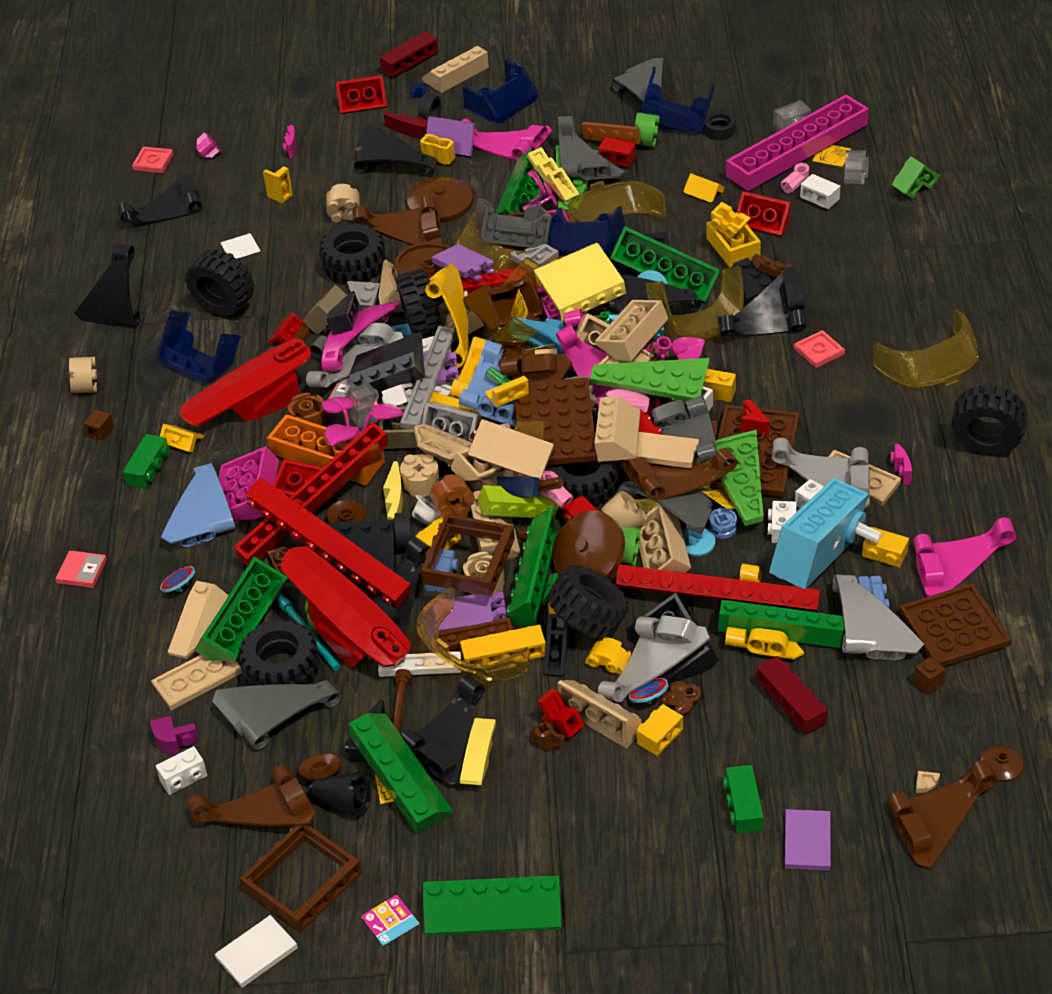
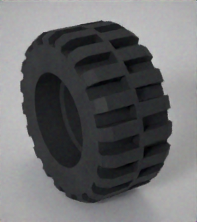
M358 223L357 225H341L337 229H332L330 233L323 237L319 246L323 271L329 278L342 284L348 281L363 282L371 280L372 277L378 276L379 272L382 271L383 261L386 259L382 235L376 229Z
M218 249L206 250L201 253L189 266L185 275L187 289L190 290L191 297L195 298V302L203 306V309L209 310L210 313L218 314V316L222 317L236 315L254 294V280H252V275L248 272L246 265H243L239 258L236 259L233 254L226 253L224 250L218 251Z
M420 268L398 275L395 278L397 290L412 335L421 332L422 338L435 335L438 326L443 324L436 298H430L425 292L426 286L430 283L426 271Z
M986 384L985 386L977 385L974 389L971 387L965 390V393L963 392L958 396L954 405L951 430L959 443L962 442V446L966 449L970 448L972 452H981L982 455L1004 454L1009 452V449L1013 450L1022 442L1025 435L1028 412L1023 400L1017 394H1013L1012 390L1008 388L1003 389V386L999 385L997 387L992 386V384ZM991 417L1001 422L989 423L978 418Z
M617 460L547 465L545 471H552L562 478V481H564L563 487L574 497L573 500L582 495L594 507L599 506L601 502L605 503L608 501L618 487ZM578 471H589L593 473L587 476L571 475L572 473Z
M571 565L564 568L548 594L550 606L554 608V612L565 623L570 624V627L579 630L580 633L588 634L590 637L605 638L612 636L629 610L628 600L616 584H613L607 577L602 576L601 573L595 572L588 567L584 568L581 565Z
M278 619L276 622H272V620L267 621V624L256 626V629L254 631L251 630L247 637L242 640L239 648V660L244 680L249 686L274 684L308 685V682L312 683L319 671L320 660L315 637L309 629L300 623L296 624L292 620L286 622L284 619ZM279 653L294 655L289 660L281 663L265 662L269 657Z

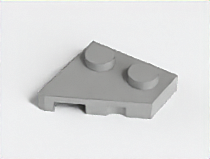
M547 244L525 249V253L516 255L515 252L510 254L512 261L533 273L535 269L549 264L559 256L558 250Z
M347 282L350 292L354 291L360 304L359 310L376 305L380 283Z

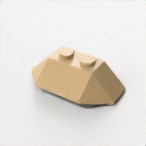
M427 424L414 426L417 446L425 454L433 455L436 461H444L450 467H452L456 452L470 448L472 445L471 442Z

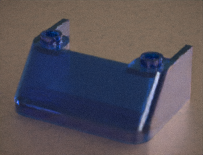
M508 59L504 60L507 82L497 89L492 90L488 87H482L478 91H474L463 86L464 108L495 124L505 122L538 99V90L526 69Z
M653 66L642 103L641 113L659 115V124L694 134L699 133L707 116L715 84H711L707 98H695L691 107L661 99V87L658 84L652 83L656 72V67Z
M618 206L613 214L602 213L595 221L566 222L562 207L558 208L551 218L547 245L558 250L559 256H568L595 243L599 244L606 255L611 253L625 226L621 206Z
M170 310L157 352L159 362L202 383L212 382L233 363L241 336L221 334L213 358L192 348L194 337L190 331L186 330L190 312Z

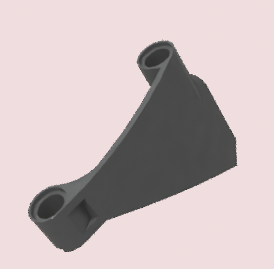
M653 58L638 64L611 80L612 87L616 92L625 88L629 89L644 103L648 114L660 116L659 122L668 118L669 110L661 101L663 58Z
M572 116L558 117L561 167L569 178L581 177L584 180L619 178L625 173L624 170L595 152L575 134Z
M703 395L687 400L686 403L682 400H675L652 410V423L655 427L658 426L662 435L699 439V446H696L697 453L695 456L699 458V463L713 459V455L715 456L718 450Z
M632 481L622 482L616 492L617 494L620 491H625L632 497L638 493L649 498L643 488L636 487ZM697 489L675 497L655 501L686 523L687 529L700 534L705 529L714 504V500Z
M328 680L313 685L274 684L216 690L212 702L241 737L244 736L254 749L260 750L269 742L270 738L267 733L288 718L315 703H324L327 707H334L340 702L342 696Z

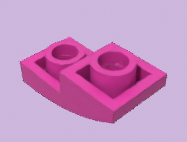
M293 125L287 126L288 133H285V143L282 144L284 153H288L289 159L293 158L296 152Z
M549 295L540 298L549 319H555L560 316V312Z
M895 444L894 452H891L890 462L894 463V471H899V477H903V485H911L912 467L909 457L899 444Z

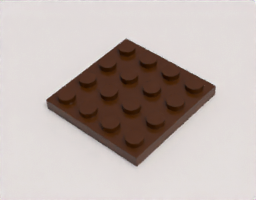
M973 583L899 606V612L911 631L924 643L922 648L927 656L932 657L942 667L1011 645L1012 639Z

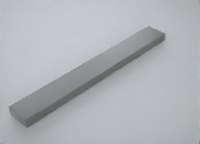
M438 326L424 361L425 378L416 381L400 422L401 428L414 430V426L421 425L425 403L430 402L455 337L456 328Z

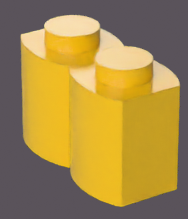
M425 134L420 140L422 154L433 156L437 162L444 165L450 164L455 159L454 142L452 140L439 138L431 134Z

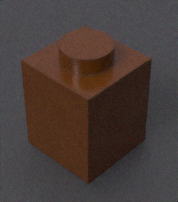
M95 410L83 423L87 437L103 441L114 428L111 414Z
M929 657L915 667L914 684L927 695H930L944 685L946 669L932 657Z

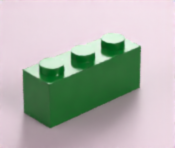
M149 434L144 436L123 470L126 485L147 489L150 482L154 480L156 472L161 468L165 457L169 455L170 447L165 437Z
M752 765L726 768V777H722L724 790H728V794H726L727 807L732 808V812H730L731 825H735L737 834L763 831L764 817Z

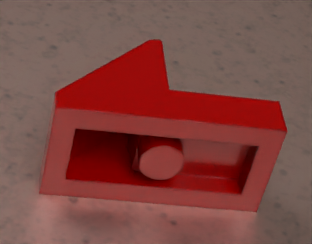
M750 399L743 401V417L740 419V431L749 432L756 430L758 435H769L770 420Z

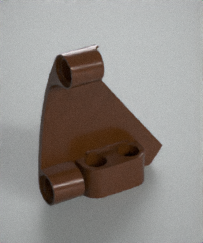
M987 760L977 761L972 765L964 778L938 790L910 799L906 797L904 792H896L888 797L887 803L896 818L897 831L916 865L931 869L963 822L979 794L997 784V776Z

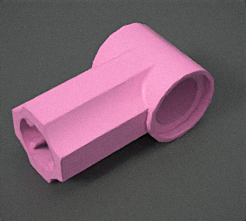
M805 163L795 165L794 171L781 182V188L784 192L788 194L793 192L809 177V166Z
M544 471L541 480L558 476L552 471ZM563 486L560 489L539 492L542 496H549L562 509H564L563 506L570 503L574 498Z

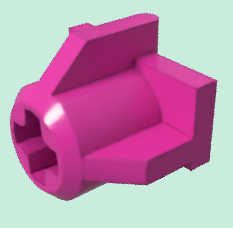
M204 132L197 138L196 149L202 157L213 158L222 152L216 145L217 142L213 141L208 133Z

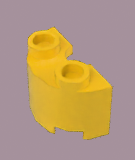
M721 202L711 212L712 221L710 224L714 229L719 230L728 237H733L749 222L750 217L741 212L735 214L732 211V207Z
M605 637L602 641L595 642L586 658L585 664L592 667L604 665L609 672L621 675L631 657V652H626L621 647L622 643L620 641Z

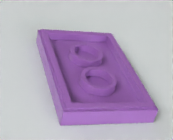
M428 117L427 134L452 140L454 142L455 154L472 156L475 123Z
M786 809L785 869L830 871V811Z

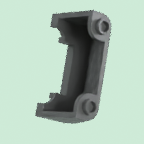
M476 198L475 212L479 234L485 242L535 248L547 243L552 216L542 206H529L525 209L523 217L494 214V209L488 200Z

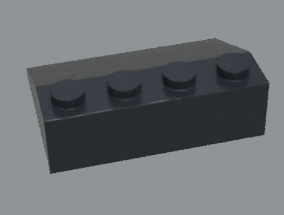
M421 332L356 355L349 374L350 390L360 401L381 394L382 391L425 378Z
M394 520L325 522L394 572L396 555ZM346 573L343 574V575H344L345 577H347V578H350V577H351V576H349V575L346 574Z
M674 593L644 615V617L660 619L661 616L685 618L699 626L688 605L677 593ZM634 622L627 629L635 644H637L640 636L636 632V622ZM707 641L684 660L657 678H664L668 681V684L704 672L720 659L710 642Z

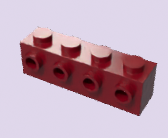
M425 31L379 57L381 71L394 77L439 51L438 39Z
M776 656L757 666L756 680L805 735L826 724L828 713L826 706L817 700L811 689L806 688L800 677L790 670L786 662H783Z

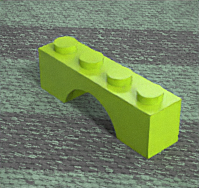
M483 485L477 498L484 516L534 518L549 508H553L555 516L559 508L549 496H542L538 493V497L520 498L509 494L501 486Z

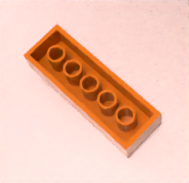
M286 414L269 434L267 441L269 450L275 456L324 467L356 437L339 442L331 447L325 436L327 427ZM383 450L356 473L350 481L366 486L385 462Z

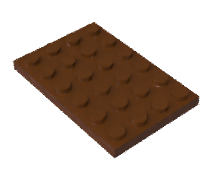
M588 377L528 383L529 394L515 399L518 432L554 444L547 465L598 461L595 449V432Z
M725 405L718 439L745 433L740 431L743 406ZM759 408L770 420L769 435L757 434L761 494L784 497L789 466L773 461V441L777 438H785L793 449L800 413ZM720 479L711 482L709 485L711 488L725 490Z

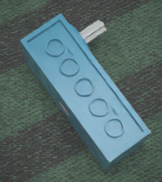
M836 478L830 480L782 525L769 573L794 584L796 587L806 589L859 535L878 543L882 536L881 532L864 525L866 519L864 509L869 493Z

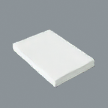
M270 915L218 951L215 957L243 988L298 947L297 943Z

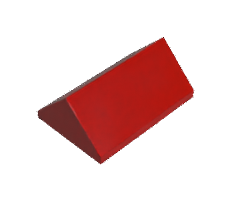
M382 75L336 82L340 113L387 107Z
M742 191L737 213L741 212L750 217L747 223L749 228L782 236L790 223L791 202Z
M284 459L272 486L290 497L323 467ZM334 494L326 502L333 499Z

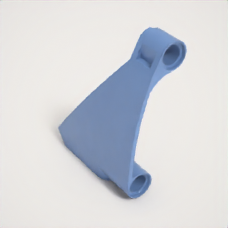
M486 340L476 371L467 389H463L459 404L478 410L480 415L502 423H509L511 426L517 427L514 400L495 407L486 396L485 392L497 387L498 384L488 378L485 373L489 367H493L501 373L498 364L503 354V345Z
M212 463L193 468L195 476L179 500L163 531L161 539L170 544L180 542L182 547H190L214 539L216 533L220 534L235 529L228 503Z

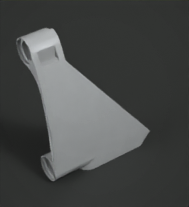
M371 323L342 348L344 358L342 359V370L329 373L326 371H309L306 376L307 385L309 387L326 388L333 382L349 376L356 355L404 338L402 333L394 332L385 323Z
M777 438L773 441L772 459L774 462L789 466L807 481L811 479L823 487L830 480L836 478L867 492L869 495L865 508L870 506V469L867 449L863 447L854 448L851 452V458L823 457L798 453L792 449L789 441L785 438Z
M834 575L833 592L840 593L844 619L843 653H866V656L870 659L901 660L906 654H916L922 648L924 643L885 604L857 582L855 575Z
M640 616L635 624L636 632L640 637L628 663L616 682L602 681L600 683L598 694L603 695L609 701L622 702L630 692L662 675L710 640L707 628L697 626L694 622L685 618L661 616L660 619Z

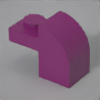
M171 716L150 721L156 745L163 753L177 755L180 754L179 747L199 743L195 723L174 728Z

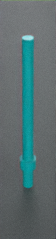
M279 591L275 599L279 602V607L283 612H287L296 624L300 623L312 632L295 611L292 602ZM313 633L318 652L334 671L339 670L340 665Z

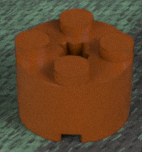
M302 393L291 399L290 405L288 404L290 416L326 427L327 416L326 411L322 408L324 400L321 396L317 394L316 396H311V393Z
M453 474L444 476L445 479L440 482L437 480L430 490V498L442 517H445V514L467 517L468 512L471 510V505L474 504L475 496L466 482L460 476Z

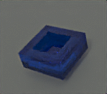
M426 83L410 84L411 98H422L427 93Z

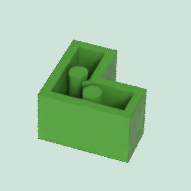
M910 156L891 185L909 197L914 198L922 185L931 189L940 175Z

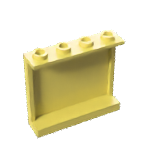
M598 243L534 270L537 284L539 287L543 286L560 312L562 322L565 321L564 313L577 309L586 312L626 294L624 280Z

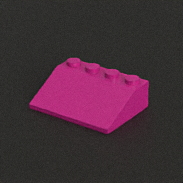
M267 446L221 465L218 479L233 520H255L263 517L259 510H253L247 505L245 492L260 477L271 485L275 481L279 459Z

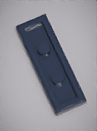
M497 476V486H501L506 492L516 497H538L539 477Z

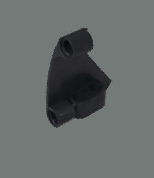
M372 124L361 131L356 146L357 157L354 163V168L358 172H366L370 161H396L413 164L418 168L421 175L425 177L433 175L436 167V159L433 156L420 153L403 140Z
M189 174L178 178L162 194L143 207L135 210L130 203L123 202L118 205L117 211L121 221L124 223H153L196 213L201 210L202 203L192 176Z
M119 243L113 245L111 264L74 312L80 320L109 326H117L119 324L137 326L139 324L140 312L132 310L129 290V268L135 255L134 246Z
M787 267L735 316L722 315L717 317L720 335H763L806 328L805 304L798 272Z
M622 274L620 276L624 280L626 294L605 303L609 311L615 315H619L632 300H662L663 305L683 303L689 312L697 311L702 304L693 289H681L665 283Z
M417 537L412 538L408 542L402 561L394 568L396 574L410 583L412 593L397 609L377 595L373 596L367 590L356 585L391 618L405 636L411 617L421 564H424L426 560L427 550L431 549L429 545Z
M470 674L462 677L452 702L417 733L411 729H406L401 734V737L422 767L448 786L463 785L460 783L471 732L473 710L475 704L484 695L486 690L484 684Z

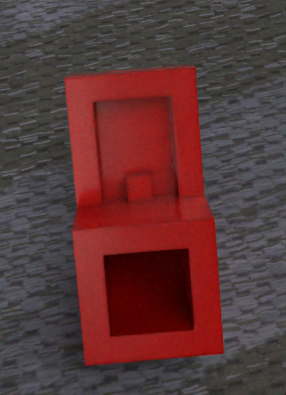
M556 689L549 690L537 701L544 714L541 717L544 722H552L556 733L570 738L584 726L576 708L565 707Z

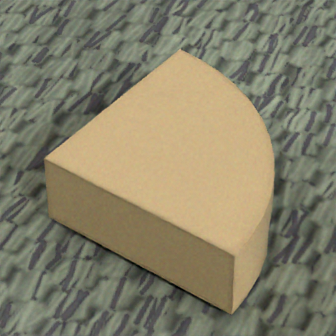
M918 771L916 793L928 792L935 788L939 782L940 773Z

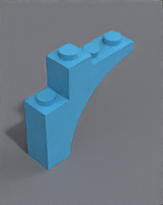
M513 317L508 329L510 336L525 339L539 347L554 344V349H557V355L565 354L556 337V333L564 329V324L561 320L546 318L545 322ZM572 365L566 372V377H577Z

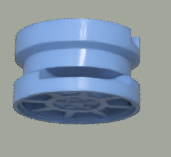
M727 508L714 510L709 516V531L715 537L721 539L733 536L737 529L736 514Z

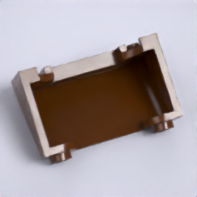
M530 275L523 276L516 282L511 281L506 285L490 288L489 284L484 285L463 298L465 304L491 331H496V333L510 326L512 321L511 312L518 289L526 304L528 313H532L536 320H540V316L546 313Z

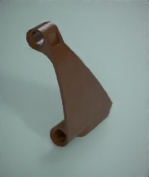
M424 196L420 201L421 207L407 211L373 214L364 206H356L352 211L354 225H357V223L363 226L368 225L379 233L411 245L426 242L443 244L440 217L436 210L435 198L432 196Z
M565 354L525 355L519 359L502 360L501 371L511 381L522 376L528 379V383L562 380L572 362ZM510 425V428H511V429H516V428H517V427H514V426H511V425Z
M722 448L715 453V456L713 455L710 464L692 465V468L648 463L644 457L623 460L620 466L636 487H642L651 500L658 501L685 494L710 484L734 470L738 461L729 449Z
M285 765L274 769L272 773L275 781L274 784L245 797L223 804H214L209 802L203 795L196 794L189 798L187 803L193 819L199 823L219 821L258 826L310 825L316 816V812L297 778L294 777L290 768Z

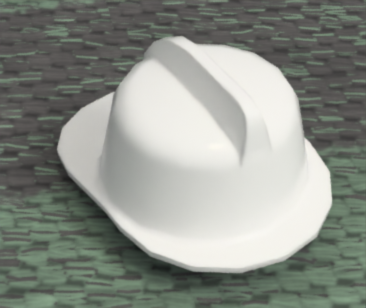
M416 495L418 501L412 512L414 518L423 524L430 525L434 520L441 517L432 502H429L420 495Z

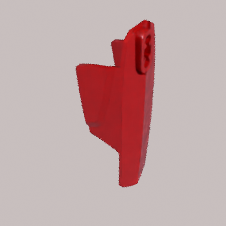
M292 339L268 350L222 377L184 403L180 411L182 419L191 425L199 426L232 408L244 421H249L288 406V404L290 405L291 399L299 395L296 369L310 360L311 350L302 339Z
M302 546L288 549L282 560L280 570L307 598L309 618L313 622L315 630L350 668L355 667L366 655L383 667L395 666L408 655L411 644L391 618L354 583L309 547Z

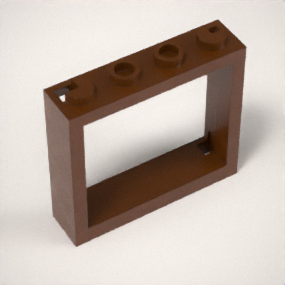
M445 514L442 523H439L437 535L433 536L431 549H428L426 552V560L424 564H421L419 575L422 576L423 584L492 597L515 540L514 526ZM451 533L499 541L484 579L435 570Z
M297 825L291 828L282 840L277 841L266 855L261 856L251 869L246 870L240 881L243 892L301 933L362 874L360 860L311 826ZM306 841L339 864L341 868L294 913L258 887V885Z

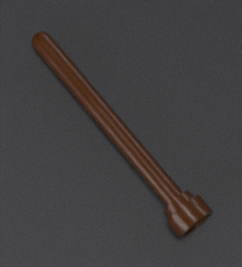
M398 669L395 672L394 678L397 685L392 724L398 732H400L405 689L410 684L412 676L411 672L407 669Z

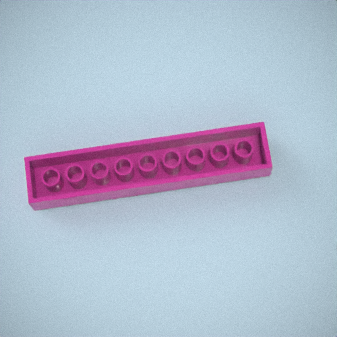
M844 95L726 160V177L745 190L750 191L868 125L869 108L848 95Z

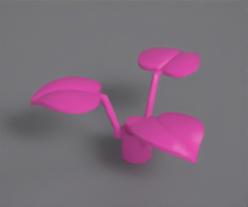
M534 170L530 171L528 175L537 182L540 194L530 201L531 203L523 206L524 211L532 205L541 206L550 199L558 207L557 199L553 195L550 186L545 181L546 190H544L537 173ZM546 194L549 196L541 202H539L538 200L542 195H544V197L546 196ZM563 209L547 211L549 214L560 213L567 220L572 239L574 237V227Z
M663 336L658 338L657 343L654 342L650 349L648 342L643 349L650 353L655 349L656 354L661 357V361H664V358L669 355L670 350L673 355H677L678 360L699 359L705 340L695 337H682L671 343L668 337Z
M334 397L322 403V408L326 412L339 413L342 411L345 416V427L340 424L328 426L325 430L326 439L331 447L339 442L357 437L367 428L371 417L383 420L401 417L404 414L402 410L392 404L383 403L372 407V412H369L362 431H360L358 427H350L347 410L353 408V402L350 399Z

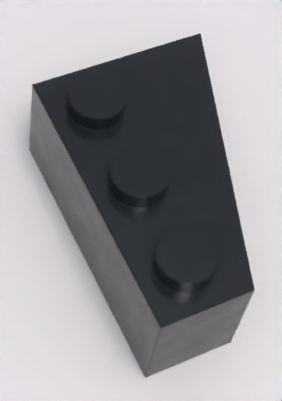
M748 257L733 263V282L738 293H740L742 303L746 306L773 281L762 271L756 269L754 263Z

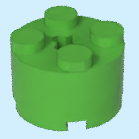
M637 113L635 127H639L641 140L638 146L655 148L658 126L656 125H659V115Z
M621 526L625 538V550L620 565L636 566L641 529Z

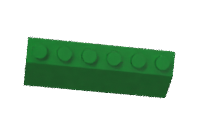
M532 149L518 158L495 214L508 215L515 212H524L523 206L531 203L530 201L540 194L537 182L528 175L532 170L537 173L544 190H546L545 181L527 158V154L532 152ZM542 195V196L538 199L539 202L542 201L544 195Z
M625 226L610 259L641 273L645 271L659 272L665 277L668 285L681 289H693L699 299L706 302L720 272L719 269Z
M549 508L534 517L531 526L527 527V542L523 543L524 554L519 559L520 570L515 575L516 586L511 591V605L507 607V617H510L512 625L528 627L536 625L544 591L543 588L552 558L553 546L557 537L553 508Z
M254 557L204 632L194 651L211 661H235L239 656L242 640L247 637L251 630L254 631L256 629V626H258L288 577Z
M722 600L718 631L727 632L728 627L747 629V635L749 636L752 629L763 628L784 632L788 636V641L841 648L844 619L843 616Z
M367 713L349 723V736L416 834L454 814L452 808L386 714Z
M559 875L423 882L425 936L562 929Z

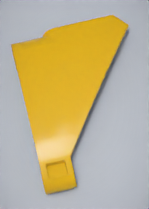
M451 263L429 279L430 283L426 286L425 292L430 298H437L442 295L451 313L459 337L458 348L452 353H456L462 358V360H456L455 367L459 368L466 362L469 354L468 320L459 270Z
M474 336L465 365L458 380L454 379L450 395L460 398L463 389H467L480 361L486 342L485 339Z
M741 565L739 580L761 582L762 570H760V566ZM727 628L725 645L747 648L754 654L778 656L788 659H796L804 655V651L796 642L788 641V636L784 632L754 628L748 636L747 629Z

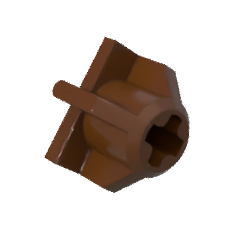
M552 722L540 723L530 731L531 743L538 744V747L542 750H550L553 747L561 748L566 738L565 735L555 732Z

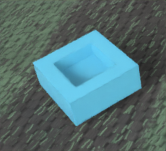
M408 323L391 327L394 332H401L404 338L412 335Z

